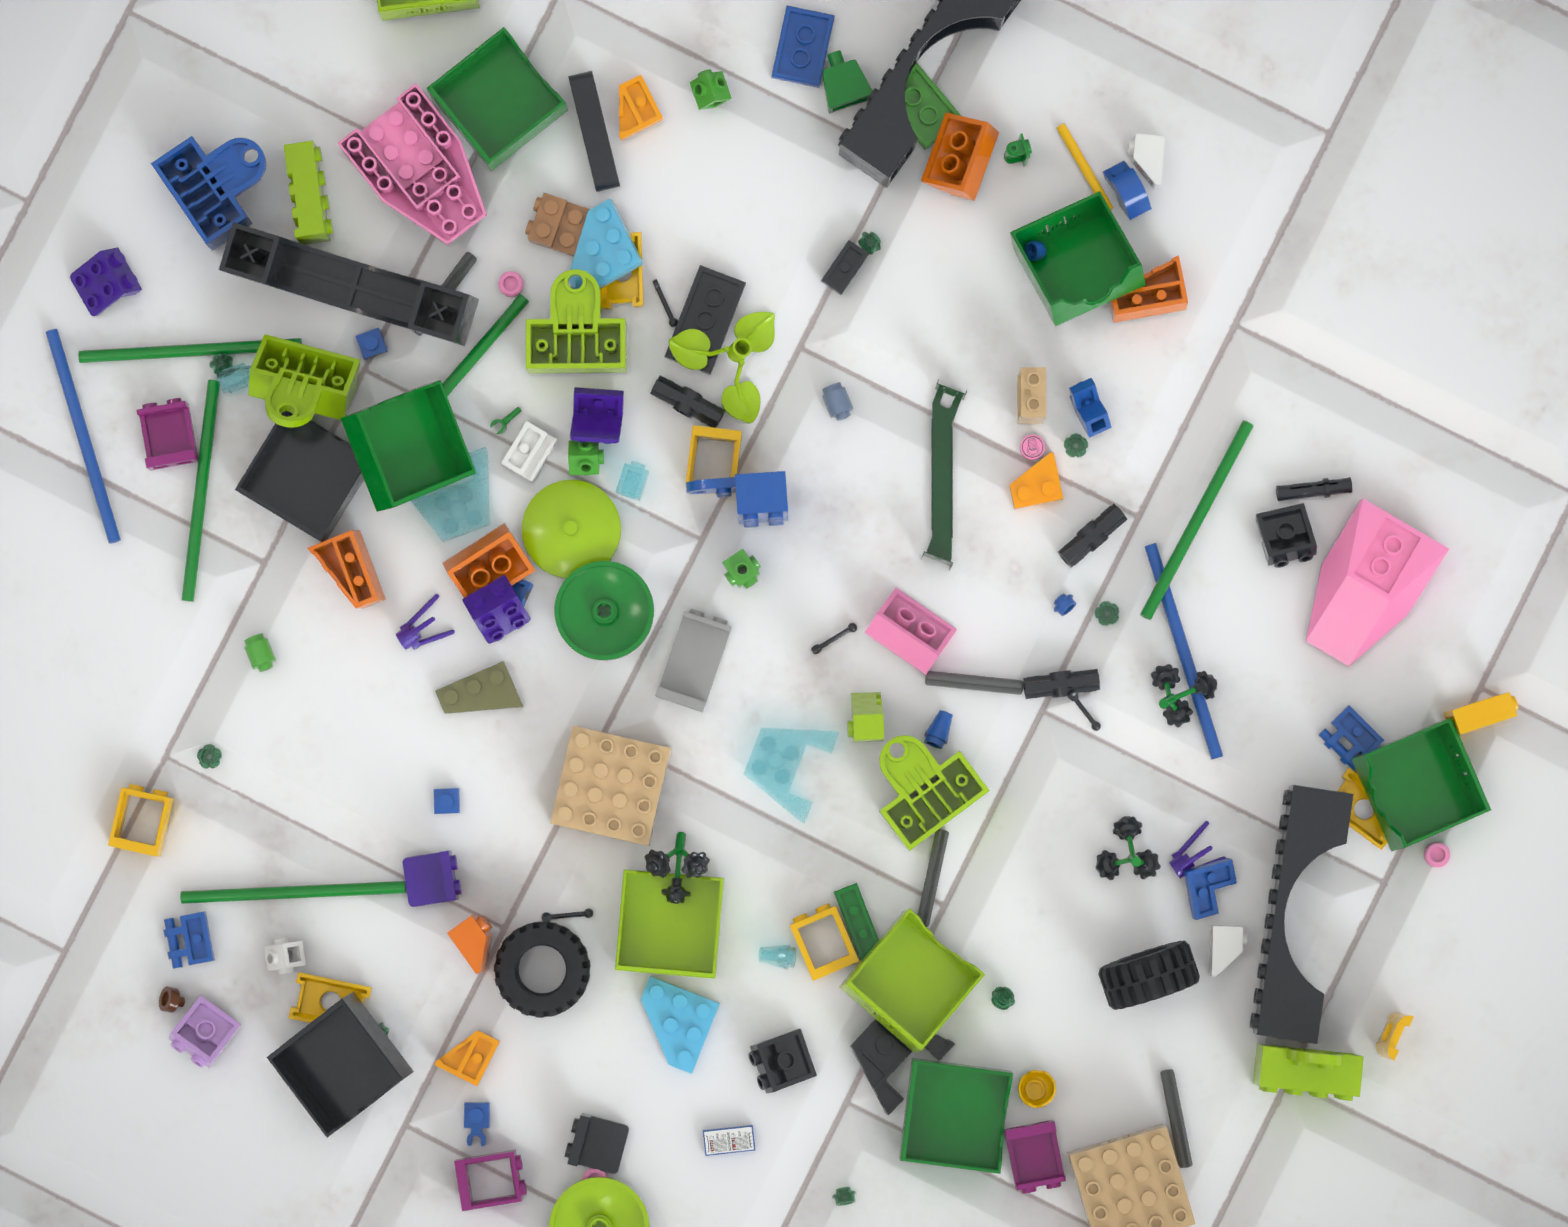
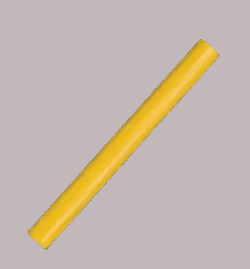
M1066 124L1059 125L1056 129L1093 193L1100 191L1110 210H1112L1114 207Z

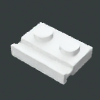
M526 421L501 464L533 482L558 439Z

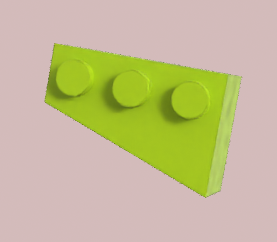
M881 692L851 693L852 720L847 722L848 737L853 738V743L882 742L884 740Z

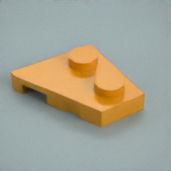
M642 75L619 85V138L621 141L663 120Z
M1054 452L1046 455L1009 485L1014 509L1063 500Z
M477 1030L438 1059L434 1065L478 1086L500 1041Z

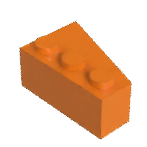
M1179 255L1144 274L1145 286L1109 302L1113 323L1186 310L1188 298Z
M350 530L307 548L311 554H314L322 564L323 569L330 574L337 583L336 585L356 609H364L386 600L360 530Z

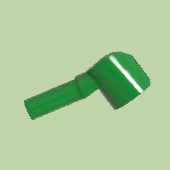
M517 407L502 420H493L490 427L492 428L496 423L500 422L502 429L496 434L505 433L507 424L522 410Z

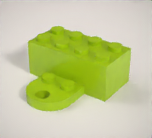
M572 269L561 273L554 280L550 291V319H526V370L528 374L627 373L626 319L601 318L600 288L595 278L588 272ZM573 276H579L583 280L581 287L578 289H572L568 285L569 279Z
M264 334L250 368L248 396L265 400L267 416L280 426H302L308 423L315 413L341 420L340 418L347 415L358 387L360 359ZM284 411H289L293 415L286 417L281 415L280 413Z
M906 735L892 738L881 750L879 757L881 771L899 796L882 808L879 813L908 851L912 850L990 791L961 751H958L939 765L920 740ZM895 743L901 744L904 747L903 756L900 758L891 756L889 751L891 745Z
M1257 1043L1253 1084L1259 1086V1090L1264 1092L1277 1093L1279 1088L1284 1089L1285 1093L1302 1096L1303 1091H1308L1312 1097L1328 1098V1094H1334V1098L1339 1100L1353 1101V1096L1360 1097L1364 1056L1352 1053Z

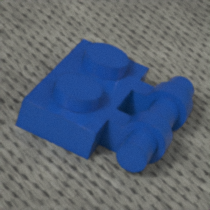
M1350 705L1331 722L1337 729L1333 735L1326 728L1319 734L1325 741L1324 745L1328 749L1332 748L1341 757L1340 761L1344 765L1348 764L1353 770H1355L1352 759L1355 758L1354 756L1358 752L1365 754L1376 749L1384 741ZM1343 736L1353 745L1350 750H1347L1339 742Z
M206 911L180 916V927H175L174 918L164 919L165 930L163 932L164 937H167L170 950V952H167L168 959H171L173 969L183 967L181 960L183 956H187L189 965L215 961ZM179 934H183L185 949H179L177 939Z

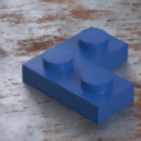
M1230 858L1183 871L1193 919L1199 920L1219 914L1215 889L1237 883L1233 860Z

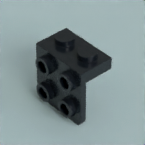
M582 1113L579 1119H574L571 1133H575L573 1143L568 1142L564 1155V1157L569 1158L567 1164L576 1167L581 1165L616 1174L619 1170L629 1127L625 1124Z

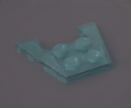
M487 447L469 453L476 474H473V479L411 500L412 504L443 542L490 525Z
M761 728L743 775L800 822L805 823L813 802L790 794L791 784L806 746L810 745L831 754L839 732Z

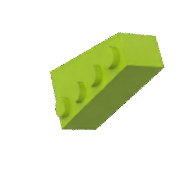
M313 140L284 145L288 178L291 179L289 194L292 203H295V207L291 209L292 218L295 226L298 227V229H294L295 238L304 245L331 241L330 234L334 233L331 219H327L326 210L330 209L328 195H323L322 186L326 185L324 171H320L319 162L322 161L321 148L316 147Z

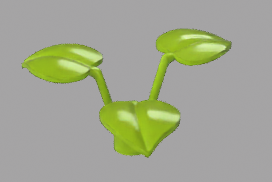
M755 312L743 316L734 327V335L737 339L730 346H725L712 352L708 351L710 349L709 338L704 332L697 329L682 331L669 339V348L673 357L680 365L687 369H703L707 365V356H715L725 352L730 360L738 362L734 380L735 386L730 385L724 389L721 403L726 413L733 418L748 424L755 421L760 410V393L752 382L745 381L739 384V379L745 364L744 359L751 351L755 353L765 352L772 346L775 337L774 313Z

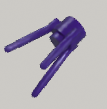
M435 594L396 633L397 639L405 650L410 647L416 650L422 645L455 633L454 630H449L420 641L418 640L422 638L419 632L434 622L435 617L429 618L417 627L413 624L439 598L438 594Z
M1205 821L1186 843L1171 855L1173 860L1169 864L1180 879L1184 877V870L1194 867L1193 862L1213 849L1212 846H1208L1191 858L1187 853L1182 856L1209 825V821ZM1223 856L1218 859H1214L1212 861L1204 863L1202 865L1226 859V857Z

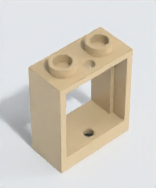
M1021 367L1017 375V424H1043L1046 418V367Z

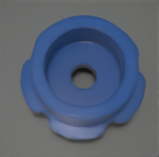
M1060 595L1054 601V612H1058L1061 616L1068 614L1076 606L1073 595Z

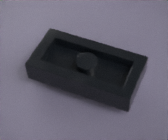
M848 240L821 282L842 295L869 256V253Z

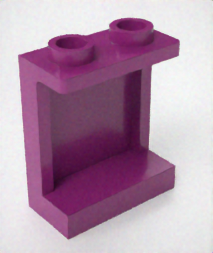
M181 398L167 400L165 405L157 406V403H147L142 405L143 409L136 410L141 422L147 456L145 458L147 469L152 471L198 462L190 407L186 401H182Z
M1048 1120L1004 1129L1015 1189L1021 1190L1022 1194L1037 1191L1036 1187L1046 1185L1047 1189L1061 1187V1182L1066 1181L1057 1141L1055 1121Z

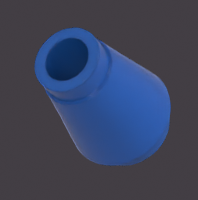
M939 710L924 734L926 737L924 742L934 748L943 749L944 744L948 742L953 715Z

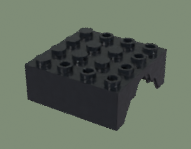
M284 411L281 413V415L286 417L293 415L289 411ZM312 420L299 427H284L275 423L235 490L318 541L323 542L328 540L364 481V478L349 442L334 435Z
M354 992L340 999L266 1057L327 1138L414 1072Z

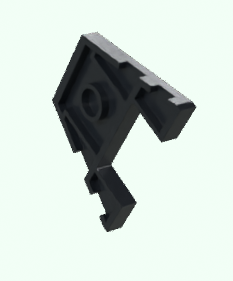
M875 1019L850 1047L884 1112L890 1115L904 1098L886 1079L911 1054L912 1050ZM935 1034L924 1048L940 1061L955 1043Z

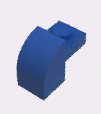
M1125 161L1103 171L1106 181L1116 193L1119 206L1130 220L1152 209L1141 180L1133 168L1130 169Z
M1092 378L1081 381L1069 388L1071 403L1089 438L1112 428L1108 413L1099 399L1097 388Z

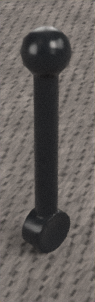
M657 279L652 282L668 315V323L671 327H676L678 320L673 317Z
M850 623L848 628L820 645H814L811 651L813 654L820 653L827 645L849 632H855L857 625Z
M1073 690L1070 691L1067 695L1068 699L1076 703L1091 723V728L1094 731L1100 730L1101 724L1093 719L1080 702L1078 693Z
M588 908L582 912L560 914L545 912L541 918L544 922H550L551 919L582 916L591 918L593 910Z

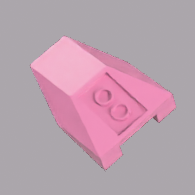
M414 84L397 97L398 103L363 130L355 129L338 142V145L385 204L449 245L487 216L461 140L419 86Z
M1361 499L1356 504L1321 564L1306 642L1349 667L1409 614L1449 548L1367 500Z

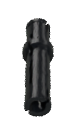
M1351 477L1335 480L1323 478L1322 481L1276 486L1278 502L1316 496L1329 498L1330 495L1352 493Z

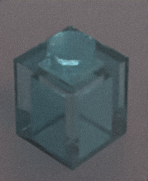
M631 461L630 465L625 463L616 493L640 501L649 476V471L645 470V465Z

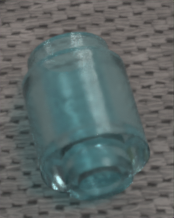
M243 362L222 370V373L217 375V379L223 393H234L249 387L251 365L246 366Z

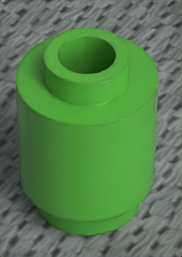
M263 633L244 640L246 644L244 649L253 670L258 669L259 672L271 669L273 667L272 663L276 661L268 639L264 638Z

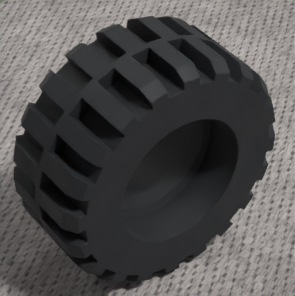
M533 922L514 930L502 942L495 956L494 972L496 979L494 980L501 992L502 998L514 1010L516 1009L521 1014L534 1016L535 1018L556 1016L571 1008L583 996L590 979L591 964L587 954L588 951L580 941L581 939L567 927L553 922ZM536 946L554 948L565 961L566 974L563 982L558 988L548 993H537L528 989L519 975L521 958L529 949Z
M1185 940L1150 948L1113 961L1101 967L1098 973L1108 1005L1113 1010L1133 1007L1174 994L1197 984L1200 978L1190 945Z

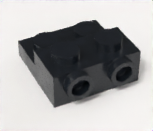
M1304 503L1256 514L1255 519L1261 535L1262 548L1268 566L1274 565L1276 568H1281L1288 565L1289 561L1298 559L1299 562H1307L1316 555L1317 544Z
M801 1028L750 1046L749 1060L753 1066H757L760 1074L757 1076V1083L761 1090H765L766 1094L817 1076Z

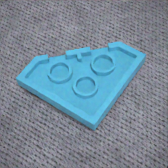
M607 199L588 210L570 270L579 269L591 274L601 289L644 264L611 199ZM573 276L569 279L573 289L580 288L583 283L582 278L579 276Z
M650 976L641 997V1002L668 1064L692 1074L720 1003Z

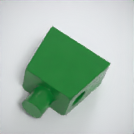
M840 50L828 54L827 57L831 67L822 70L829 114L868 101L867 99L873 90L857 61L850 60L845 62Z

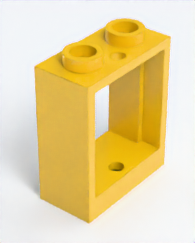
M693 425L686 482L694 481L698 438L734 443L730 477H735V474L738 473L742 431Z
M1510 692L1444 712L1446 719L1452 718L1460 735L1516 717V711L1519 710L1516 698L1511 696Z
M129 784V788L121 787L108 846L161 857L174 798L167 797L168 792L157 789L153 790V794L143 792L144 787ZM130 795L164 803L155 845L121 838Z
M829 903L816 908L817 914L807 917V914L804 913L793 918L794 923L789 925L813 981L859 962L836 906L830 907ZM832 914L849 954L814 968L798 928Z

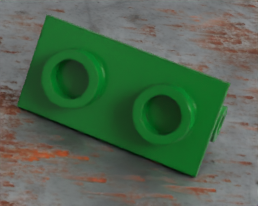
M1023 133L1020 134L1017 141L1010 142L1007 145L1004 160L1009 164L1022 161L1025 167L1032 150L1029 140H1024Z

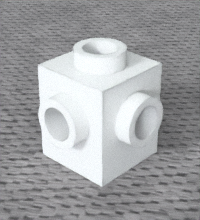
M289 938L274 940V945L264 947L268 971L278 970L280 975L294 972L293 967L306 965L302 940L289 942Z

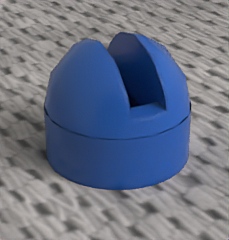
M1029 241L1025 247V254L1030 261H1038L1045 257L1047 249L1044 248L1043 242Z

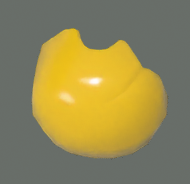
M1031 1070L1020 1078L1018 1084L1019 1098L1025 1105L1032 1108L1045 1107L1053 1101L1056 1094L1055 1080L1046 1071Z

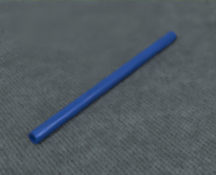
M58 329L48 330L45 333L108 543H116L121 541L59 332Z
M1154 543L1145 546V550L1155 582L1157 583L1164 570L1157 544ZM1169 585L1161 601L1188 687L1191 689V686L1195 684L1197 679V671ZM1192 693V700L1211 760L1222 757L1223 753L1206 699L1200 693Z

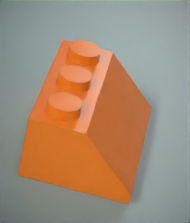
M945 112L921 182L953 196L975 201L999 131L988 122Z
M505 523L442 563L447 574L464 598L503 575H506L512 586L535 571Z
M478 914L471 915L447 933L476 974L482 973L487 969L492 940L490 929L493 928L485 916L480 917Z

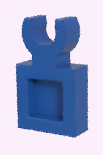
M490 1102L464 1103V1128H471V1133L467 1136L468 1146L472 1145L473 1136L481 1138V1146L486 1144V1135L482 1132V1128H490Z

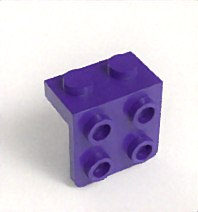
M118 247L99 251L70 275V280L91 316L100 315L120 298L136 295L142 290L137 277L131 271L125 256Z
M574 387L570 439L579 442L618 443L620 441L623 420L624 391Z
M506 575L462 599L473 621L489 644L501 640L505 635L522 628L531 620Z
M442 851L403 859L408 903L411 907L459 900L458 895L462 894L460 880H456L455 877L458 863L457 857L452 855V851Z

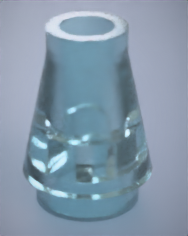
M790 945L760 947L759 962H765L784 969L794 968L796 948L790 947Z

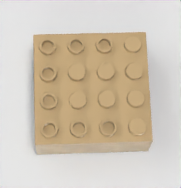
M573 726L550 824L650 846L658 801L672 749Z
M1164 1124L1067 1152L1089 1227H1188L1196 1224L1168 1130Z

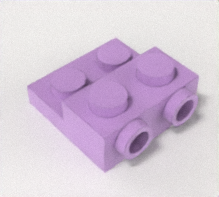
M200 995L170 1033L169 1040L172 1041L170 1045L180 1053H183L184 1050L192 1056L191 1061L198 1067L203 1068L205 1065L210 1068L241 1024Z

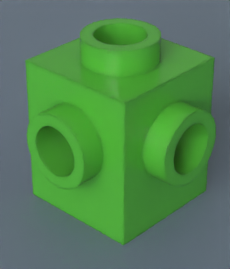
M711 69L704 70L697 74L698 78L689 82L699 110L716 108L732 99L722 71L712 72Z
M569 440V475L599 474V465L604 464V449L599 450V442Z
M741 549L722 562L728 571L724 575L731 586L736 584L739 589L743 586L748 589L758 582L756 577L760 575L758 569L761 566L753 555L748 557L744 549ZM741 567H745L747 569V572L745 574L738 573V569Z

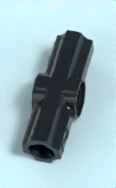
M661 375L650 392V395L673 406L672 408L689 418L693 417L709 427L717 428L725 413V409L704 399L698 392L686 386L681 387Z
M1115 504L1109 506L1095 520L1092 519L1076 533L1077 536L1057 553L1072 568L1090 551L1093 552L1109 538L1108 536L1127 520L1125 514Z
M1098 669L1071 672V670L1049 673V675L1023 678L1024 694L1026 699L1049 696L1057 698L1067 696L1072 690L1077 693L1100 690Z

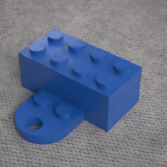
M191 136L151 163L198 234L212 251L228 240L233 222L248 227L253 224L236 197L258 183L266 170L264 152L254 141L247 138H234L206 155L198 142ZM249 150H255L258 153L256 161L251 163L245 161V153Z
M785 471L735 474V477L702 479L686 482L687 494L716 493L717 497L721 498L731 497V492H736L739 524H744V528L759 527V522H769V526L784 525V521H788Z

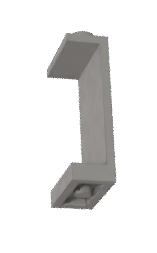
M690 609L689 612H683V618L655 696L703 713L731 631V626L727 625V620L715 616L713 620L703 617L705 613Z

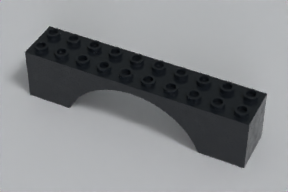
M938 0L939 4L936 7V11L931 9L925 17L923 29H917L912 35L908 50L903 48L897 56L895 68L893 70L889 68L881 79L883 82L880 85V89L875 88L869 95L865 110L860 108L853 118V127L851 129L846 128L841 134L840 142L838 143L840 147L839 155L887 188L915 150L918 139L908 119L905 103L906 83L917 61L934 44L955 33L973 29L1000 31L1021 0Z
M234 222L219 266L220 271L462 346L466 344L479 302L478 298L463 292L370 266Z
M1291 785L1289 790H1284L1282 805H1286V812L1280 816L1279 830H1283L1282 839H1277L1275 854L1279 855L1278 864H1273L1271 879H1276L1275 887L1269 890L1268 904H1272L1271 914L1266 913L1264 928L1268 929L1267 939L1263 938L1260 953L1265 955L1263 964L1259 963L1257 978L1261 979L1260 988H1255L1253 1003L1257 1004L1256 1013H1251L1250 1028L1253 1029V1033L1256 1035L1317 1044L1324 993L1306 980L1291 957L1285 936V910L1290 892L1302 871L1321 854L1347 843L1354 794Z

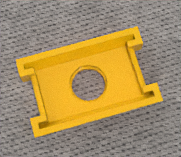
M642 232L630 233L631 239L642 259ZM642 265L632 270V275L627 281L615 280L600 289L601 309L612 310V304L632 303V306L636 308L644 306Z
M1348 768L1342 775L1345 781L1337 792L1354 794L1349 827L1382 850L1387 841L1384 839L1385 836L1375 813L1373 812L1372 816L1368 819H1360L1354 812V806L1359 800L1365 799L1369 801L1358 774Z
M298 972L296 983L301 984L297 1007L291 1006L288 1018L311 1023L326 1011L322 1006L321 999L327 992H335L341 999L354 992L364 1004V999L371 996L372 987Z
M1398 1012L1388 1016L1379 1040L1376 1042V1051L1380 1056L1395 1061L1399 1050L1395 1049L1405 1026L1410 1027L1414 1016Z

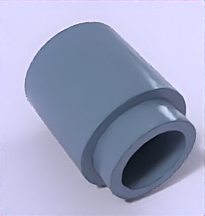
M840 382L822 389L824 394L822 398L830 418L836 417L837 421L851 416L850 411L854 408L845 387H842Z

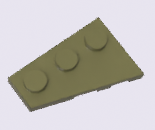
M504 661L435 691L445 714L523 707Z

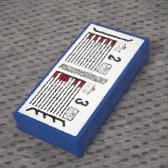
M753 1125L703 1130L705 1156L755 1151Z

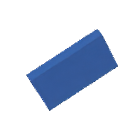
M787 5L771 78L820 88L822 70L824 69L835 15Z

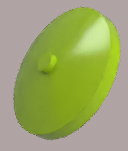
M563 480L546 486L532 498L523 516L522 538L529 556L542 570L553 576L566 579L572 572L583 565L596 561H610L621 538V522L614 503L600 488L585 481Z
M591 1177L574 1183L561 1194L552 1209L549 1227H650V1222L642 1199L630 1186L609 1177Z

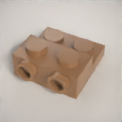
M543 193L542 198H536L533 211L537 212L534 221L529 220L525 234L529 235L528 241L574 257L586 216L590 209Z

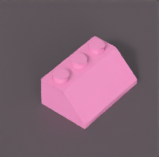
M895 588L864 633L910 663L916 669L927 674L957 629L898 588Z

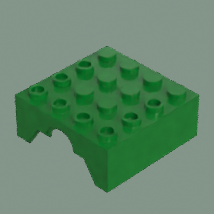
M505 27L427 87L431 98L490 171H493L568 111L566 102L540 76Z
M1100 191L1010 232L1015 254L1055 327L1146 285L1142 264ZM1029 241L1044 243L1047 253L1043 259L1038 261H1030L1025 254V247Z
M441 380L422 385L340 418L376 512L397 507L476 474Z
M1452 718L1434 723L1352 759L1391 851L1404 849L1491 811Z
M912 1058L899 1154L900 1161L1001 1174L1004 1125L1013 1072Z

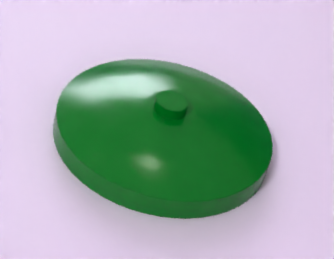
M596 561L576 569L562 583L555 600V621L564 641L580 655L599 661L615 660L632 653L645 641L653 624L654 602L647 584L634 570L617 562Z

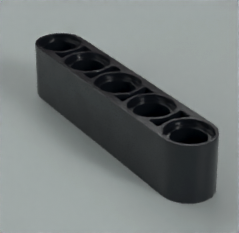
M588 71L568 76L596 192L620 187L593 72Z

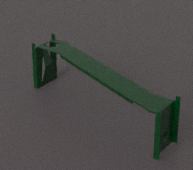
M938 379L935 387L937 392L932 402L931 419L932 538L927 552L924 551L922 558L925 556L949 565L950 570L953 562H951L953 538L952 423L961 399L964 400L966 393L938 383ZM944 393L955 396L950 408L940 405Z

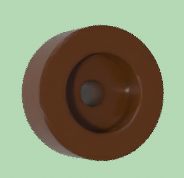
M166 986L162 990L159 997V1008L161 1011L173 1013L177 1007L184 1006L185 998L180 997V992L177 988Z

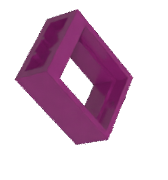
M516 1149L461 1158L454 1161L462 1211L521 1202L523 1195L527 1194L525 1180H520L519 1170H523L521 1155H516ZM509 1158L515 1194L473 1201L467 1165Z

